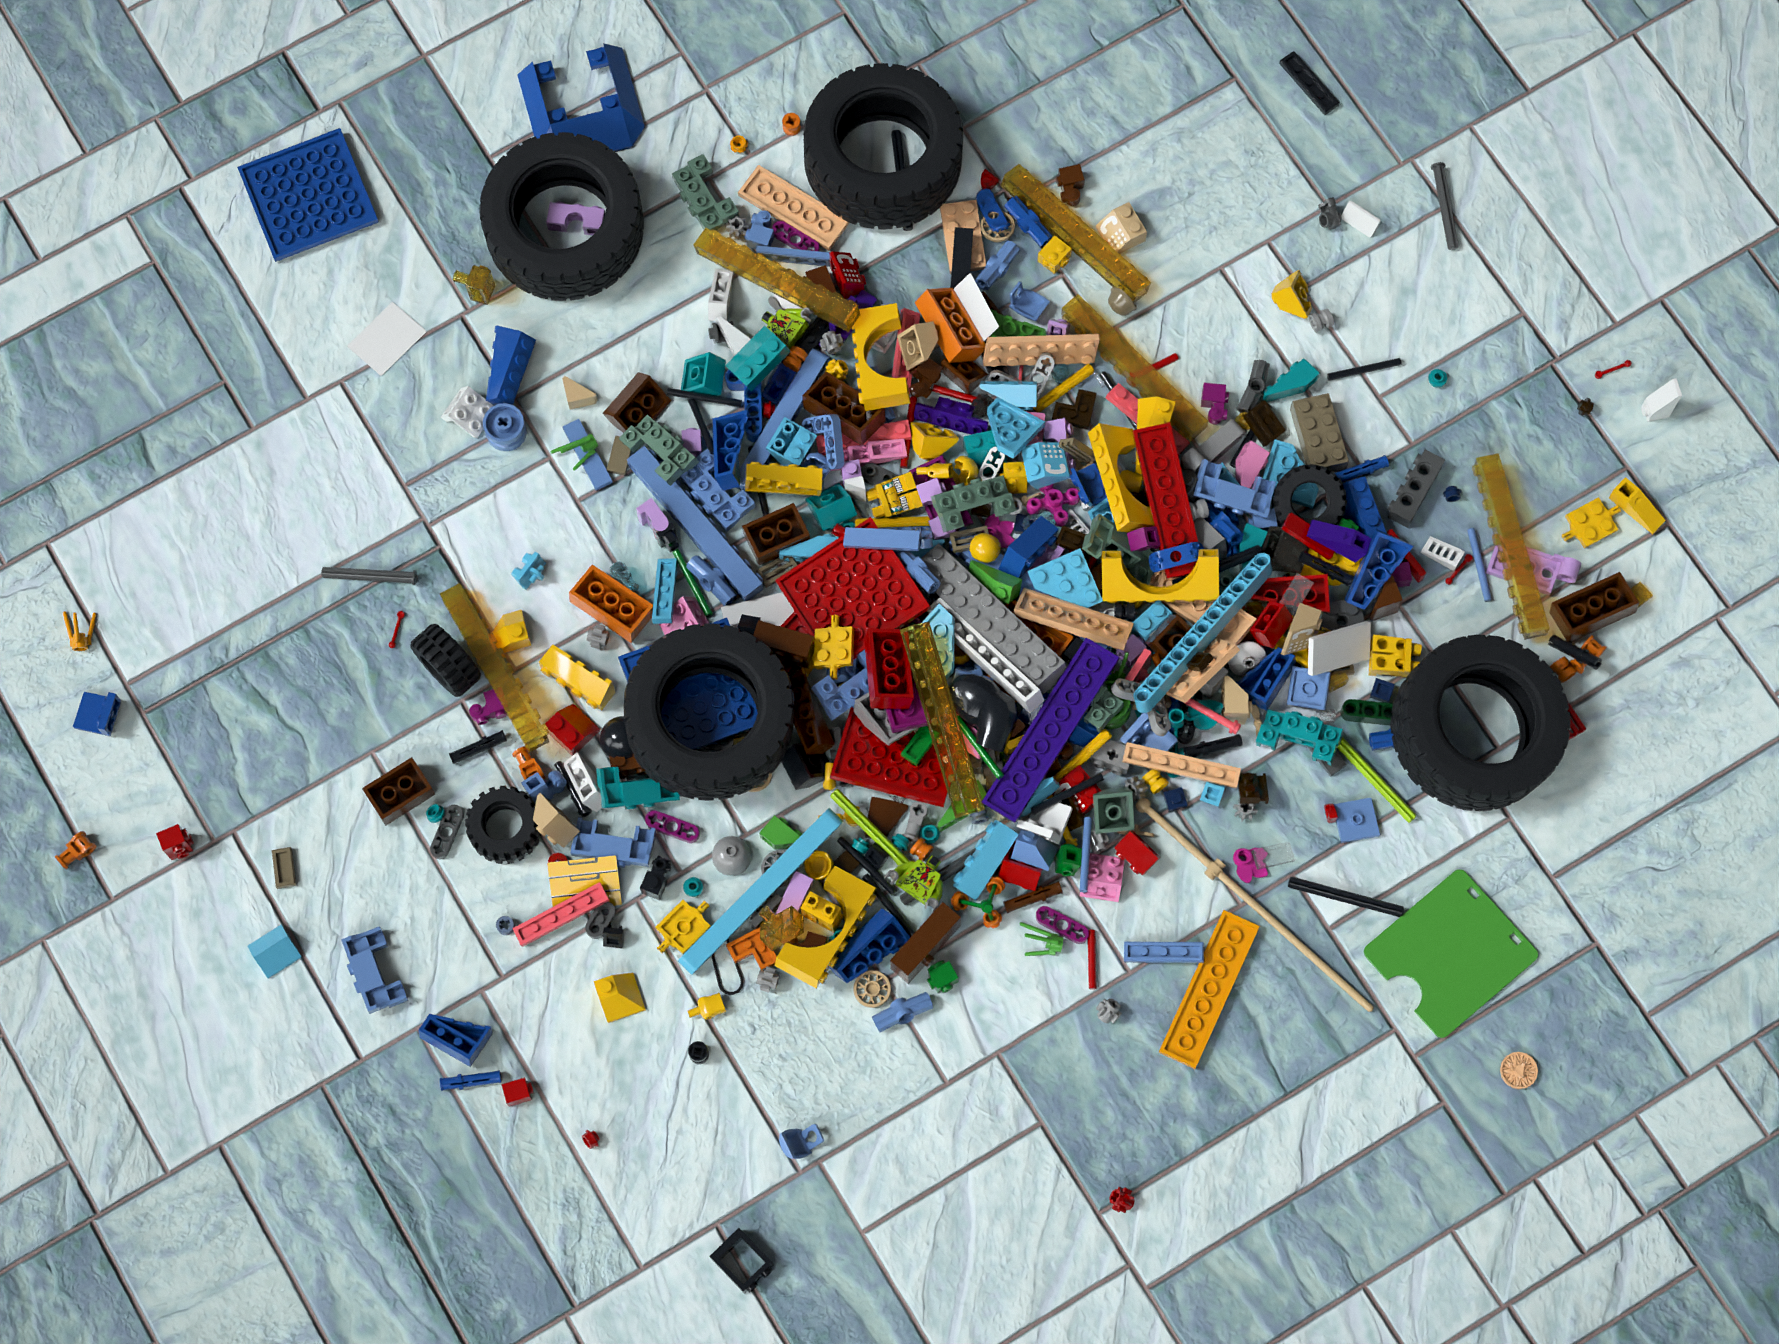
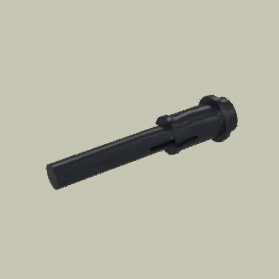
M556 762L554 766L566 779V786L571 793V800L578 809V815L582 817L588 816L592 813L591 808L582 803L562 762Z

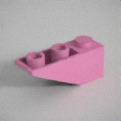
M1252 440L1244 444L1236 458L1235 478L1240 486L1251 488L1252 484H1254L1255 477H1260L1259 472L1267 465V457L1270 452Z

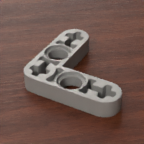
M1043 353L1039 356L1027 380L1034 381L1033 376L1035 374H1041L1044 377L1041 383H1037V388H1039V390L1037 389V400L1055 364V359L1050 353ZM1046 358H1049L1051 364H1047L1044 371L1041 370L1043 366L1042 359L1046 360ZM993 370L988 376V381H993L991 377H996V375L1000 376V381H1005V378L1008 379L1007 381H1022L999 370Z
M1119 678L1112 684L1111 691L1119 698L1135 702L1134 692L1141 683ZM1163 697L1150 712H1147L1151 729L1158 736H1165L1171 729Z

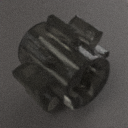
M978 394L971 404L975 407L973 413L980 418L988 417L987 407L994 399L987 394L982 396Z

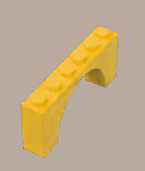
M897 303L853 310L854 318L850 320L852 330L855 329V333H852L853 343L857 345V348H854L855 359H858V363H855L856 372L860 374V378H857L858 389H861L862 392L858 393L860 404H864L865 411L910 404L906 377H886L873 371L867 364V356L874 343L882 336L902 329Z
M1099 423L1088 432V436L1117 531L1128 533L1143 527H1154L1150 508L1139 502L1128 491L1118 471V455H1126L1136 447L1132 433L1133 429Z
M1199 549L1198 560L1191 573L1180 582L1163 587L1150 586L1134 578L1124 565L1121 551H1102L1103 601L1109 603H1116L1118 601H1127L1129 603L1137 601L1155 602L1157 600H1165L1166 602H1174L1176 600H1185L1187 602L1195 600L1214 601L1219 597L1218 549Z
M835 865L827 876L823 889L829 892L842 908L845 921L842 931L835 939L818 947H799L786 942L777 955L775 962L776 967L816 989L820 983L823 984L829 974L827 973L828 969L835 966L838 960L836 956L839 952L843 953L848 944L846 940L849 936L853 937L857 930L856 924L858 921H863L867 913L865 911L867 906H872L876 899L874 895L876 887Z

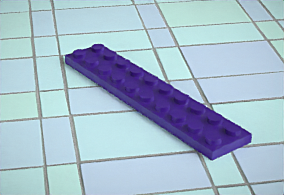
M1085 638L1001 770L1004 776L999 780L996 778L982 800V804L1016 824L1120 657L1090 639Z

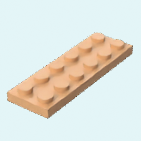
M760 165L756 167L738 191V196L759 209L768 211L777 220L784 221L811 237L828 251H830L849 225V222L843 220L842 216H836L827 206H824L815 198Z
M1099 334L987 337L983 365L991 367L1032 366L1036 364L1039 356L1043 353L1052 354L1055 364L1094 363L1099 344ZM1046 358V360H1043V359H1042L1043 365L1051 364V363L1049 362L1050 359H1049V358Z
M1162 570L1152 575L1148 585L1157 587L1172 585V580L1178 577L1166 579L1165 571ZM1176 600L1174 602L1160 601L1167 608L1194 625L1216 600L1210 602L1204 600H1195L1193 602ZM1240 609L1216 637L1238 645L1248 634L1257 619Z
M1023 588L1013 612L1014 615L1020 618L1028 619L1041 625H1047L1078 637L1088 638L1096 643H1102L1123 651L1134 625L1132 622L1027 588Z

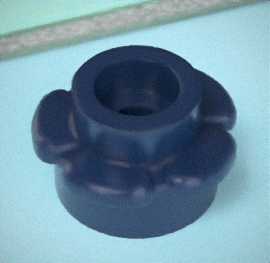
M1449 486L1443 492V495L1447 502H1455L1461 498L1460 493H1462V490L1457 489L1456 486Z

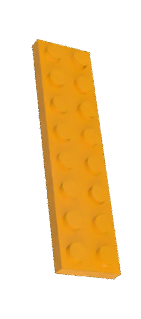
M1223 910L1204 951V963L1198 964L1158 1053L1196 1069L1260 926Z

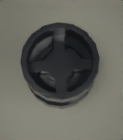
M1116 602L1114 617L1134 622L1135 603L1122 604L1121 602Z
M696 1041L689 1046L688 1054L693 1063L701 1065L708 1060L709 1051L703 1042Z

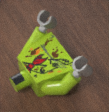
M807 307L804 309H779L775 315L766 311L761 320L768 324L767 328L790 350L808 328L809 324L807 321H811L808 318L809 315L815 312Z
M931 856L926 864L919 859L916 862L909 861L901 864L894 870H889L884 879L886 877L892 879L891 885L896 881V886L924 904L925 909L927 906H932L934 908L932 912L937 909L938 903L942 898L943 882L940 880L941 874L935 871L941 861L934 856Z

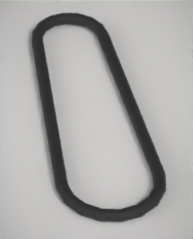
M713 954L711 957L720 990L728 995H734L738 993L742 989L744 984L738 963L734 962L741 981L740 987L734 992L725 991L721 986L718 969Z

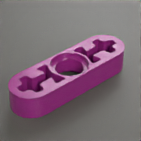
M777 221L773 224L774 237L792 249L808 250V247L814 246V250L810 251H819L817 241L786 222ZM777 228H784V232L780 231L777 233ZM793 236H799L801 241L799 243H792L790 239Z
M656 810L648 812L645 816L648 828H655L657 832L687 843H694L699 839V830L694 824ZM655 816H657V819L660 822H663V819H666L663 823V828H660L661 823L655 822L654 824H651L650 818H654ZM670 822H675L678 828L676 831L670 832L667 830V825ZM683 825V830L687 832L693 829L695 836L691 835L690 838H687V833L681 831V826Z
M1042 906L1036 911V921L1040 925L1076 944H1083L1087 941L1089 932L1084 925L1048 906ZM1045 911L1048 912V917H1050L1051 919H1053L1054 915L1057 916L1053 922V926L1050 925V919L1045 918L1044 920H1042L1040 913L1044 914ZM1059 920L1067 922L1068 927L1065 930L1057 928L1056 923ZM1071 925H1074L1073 930L1076 932L1082 930L1085 937L1077 939L1076 933L1072 931L1070 935L1067 933L1070 931Z

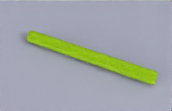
M1342 737L1338 749L1407 822L1413 821L1416 818L1413 810Z
M836 789L830 795L898 866L910 861L839 789Z

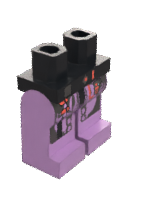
M652 498L636 508L639 522L642 526L646 523L650 526L661 548L665 546L671 553L679 547L675 526L672 522H668V519Z

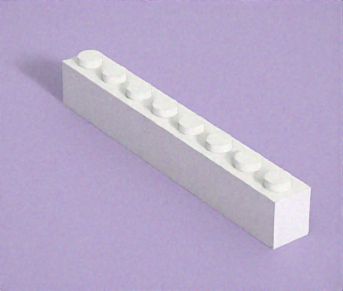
M939 598L930 606L931 609L927 611L928 615L938 604H941L955 617L954 643L1029 713L1044 702L1040 689L944 600Z

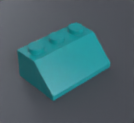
M764 326L725 366L752 391L791 351L773 332Z

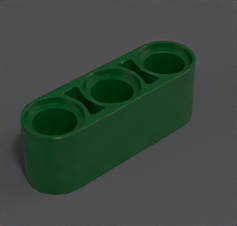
M1348 699L1343 703L1340 715L1344 720L1350 722L1390 725L1391 718L1385 716L1384 712H1392L1393 704ZM1345 708H1353L1354 713H1348ZM1365 710H1372L1374 715H1367Z

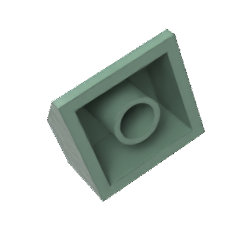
M1128 787L1110 788L1093 794L1096 834L1135 830L1133 795Z

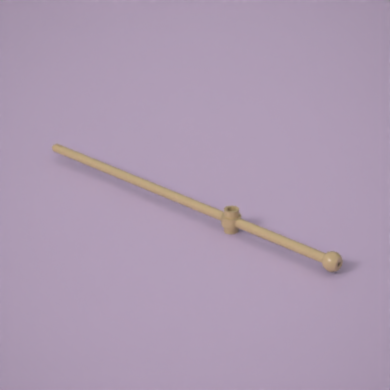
M1141 798L1136 803V809L1140 813H1147L1207 867L1204 874L1213 881L1215 877H1218L1368 1012L1373 1011V1006L1226 875L1223 872L1226 865L1217 858L1212 862L1150 807L1151 803L1147 798Z

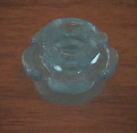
M1062 365L1053 368L1052 378L1057 383H1062L1070 377V372H1068L1066 366Z

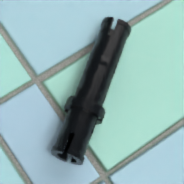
M1302 551L1299 555L1298 562H1302L1323 574H1328L1329 579H1335L1346 584V586H1350L1353 582L1354 575L1341 570L1339 566H1333L1306 551Z
M1552 635L1549 639V646L1575 658L1580 664H1587L1595 670L1602 664L1601 658L1592 655L1585 648L1581 649L1556 635Z
M503 730L488 737L483 736V739L449 753L452 763L456 764L485 750L490 751L496 745L507 742Z
M1240 734L1206 743L1202 741L1198 745L1184 747L1183 752L1185 756L1206 757L1210 753L1242 746L1243 742Z

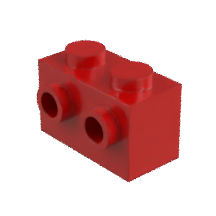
M1269 601L1251 627L1250 632L1259 645L1274 648L1294 618L1285 604Z
M179 824L156 833L163 852L171 860L185 858L190 852H193L191 845L194 844L192 836L187 832L186 828L182 829Z
M1133 830L1129 831L1114 847L1117 850L1116 855L1123 861L1126 859L1131 864L1130 868L1137 875L1139 873L1144 875L1161 858Z

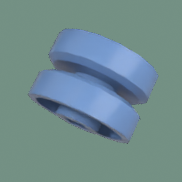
M503 403L491 407L485 413L483 429L491 446L500 451H512L521 446L527 436V427L524 417L518 408L514 405Z

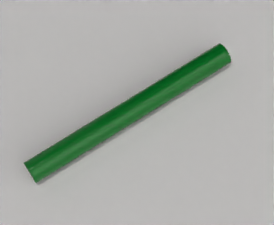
M674 550L672 553L677 558V563L705 616H711L713 612L692 573L686 568L687 563L680 550Z
M960 715L956 716L953 719L996 778L998 780L1004 776L1002 771L984 747L976 743L975 735Z

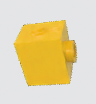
M1054 235L1038 253V262L1055 274L1061 267L1064 268L1068 264L1072 248Z
M1024 462L1003 463V473L999 475L1004 476L1008 493H1027V476Z

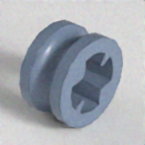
M979 809L971 812L972 824L988 821L989 818L985 815L987 810Z
M502 916L497 920L496 928L500 934L509 935L513 932L512 928L515 927V924L510 917ZM510 922L511 924H508L510 928L507 930L505 928L500 929V927H503L501 923Z

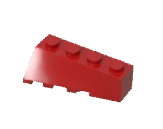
M1328 574L1268 578L1251 599L1252 601H1273L1295 607L1302 603L1330 613Z

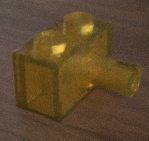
M473 265L470 274L458 270L454 272L453 282L466 285L470 300L488 305L495 288L491 270L485 266L478 267Z
M765 906V909L762 908L759 912V916L765 920V922L760 924V940L771 951L804 933V917L793 906L778 914H775L768 906Z

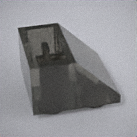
M1270 526L1262 552L1270 556L1272 571L1301 573L1304 563L1298 562L1299 555L1302 551L1308 553L1310 548L1283 531L1282 527Z

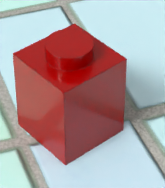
M525 1077L501 1084L506 1104L509 1107L532 1100L531 1094H534L531 1082L527 1083Z

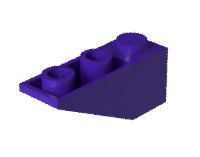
M1317 520L1311 521L1307 537L1355 563L1367 554L1372 539L1355 529Z

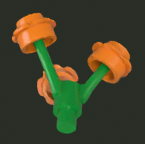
M992 876L986 884L987 891L990 893L989 898L981 903L969 901L968 896L963 892L957 891L951 898V905L954 910H964L968 905L978 907L985 912L983 924L987 928H997L1000 925L1002 916L996 910H993L992 904L994 895L1000 894L1005 889V884L1000 877Z

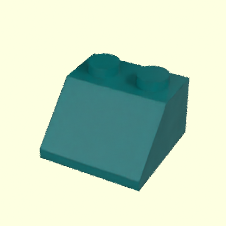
M711 352L686 359L681 390L715 396L721 395L726 360Z
M992 430L963 436L965 455L975 461L979 470L990 449L996 447ZM999 451L996 453L992 452L993 460L992 462L988 460L987 464H992L995 468L998 467V465H995V461L997 458H1002ZM1006 455L1003 463H1007ZM1003 463L998 473L1003 472ZM987 467L983 470V476L994 474L992 468Z
M839 483L822 490L820 496L812 495L805 498L817 524L823 531L833 529L837 523L847 522L857 515L850 495Z

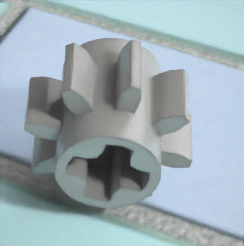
M736 215L732 220L728 219L729 225L726 226V231L729 232V237H735L739 240V238L745 236V230L749 229V225L745 224V218L741 219Z
M829 331L822 335L823 339L820 340V345L823 352L827 350L828 354H835L841 350L840 346H843L841 334L836 335L835 331Z
M596 624V627H590L587 641L590 642L591 647L600 649V646H606L609 632L606 631L605 626Z
M1138 776L1125 780V787L1132 791L1133 801L1146 797L1145 792L1148 789L1144 782L1145 780H1138Z
M1238 799L1239 805L1234 804L1233 806L1237 810L1234 816H1239L1241 822L1247 818L1252 821L1253 817L1251 814L1255 815L1258 810L1253 809L1256 804H1240ZM1244 806L1247 807V812H1243Z
M1095 830L1092 831L1090 850L1092 849L1093 853H1099L1107 849L1106 844L1109 843L1107 833L1096 834Z
M767 966L765 971H759L756 984L761 985L760 990L770 992L771 988L776 989L780 975L775 974L776 969Z
M1103 999L1096 1007L1099 1011L1097 1014L1098 1018L1104 1023H1110V1021L1114 1023L1122 1014L1119 1011L1121 1008L1120 1004L1114 999Z

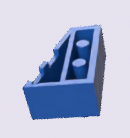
M1040 516L1008 546L998 569L1021 578L1032 564L1045 553L1047 547H1051L1058 538L1056 534L1059 528L1043 516Z
M1280 647L1265 657L1252 671H1248L1246 676L1240 681H1236L1248 694V701H1252V704L1265 711L1269 709L1292 672V666L1296 665L1295 655H1282V648Z

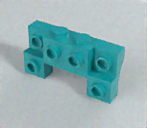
M1268 709L1256 739V746L1260 747L1261 744L1270 746L1271 750L1275 751L1280 738L1281 740L1314 748L1312 760L1326 761L1328 765L1332 766L1337 748L1343 736V729L1326 725L1320 718L1315 716L1309 718L1295 711L1291 713L1285 712L1284 714Z
M619 767L596 768L602 808L625 806V809H636L637 805L643 804L644 807H654L655 803L680 800L678 792L673 793L661 786V783H656L651 778L620 782Z

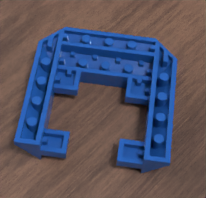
M603 43L604 47L586 51L591 70L609 66L616 94L600 98L603 111L567 119L564 107L546 111L539 84L556 80L551 60L535 65L532 61L517 74L534 137L536 136L538 139L542 134L554 133L558 135L559 132L573 133L574 136L581 134L591 137L592 141L598 140L615 152L633 147L644 130L645 125L622 47Z

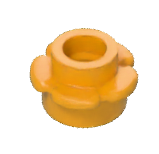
M740 135L733 137L730 141L731 150L739 153L744 152L746 147H748L747 140Z

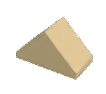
M566 376L562 378L570 410L597 403L596 393Z

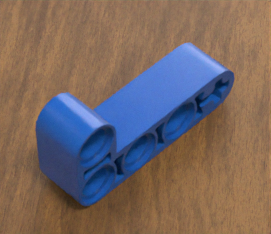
M728 370L725 374L728 389L731 391H744L745 410H749V414L753 411L758 413L756 416L748 415L745 427L747 439L755 443L763 431L762 381L750 391L739 379L736 382H731V378L737 377ZM751 394H756V395H758V396H757L756 398H754V399L749 398V396H750ZM752 425H756V432H755V433H752V432H753Z

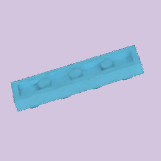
M677 558L658 559L652 612L653 624L672 623L678 565Z

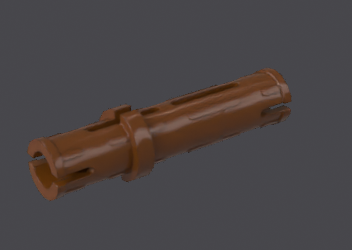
M1059 881L1045 887L1039 886L1035 891L1003 901L1006 912L1009 913L1041 900L1044 902L1049 897L1062 894L1063 891Z

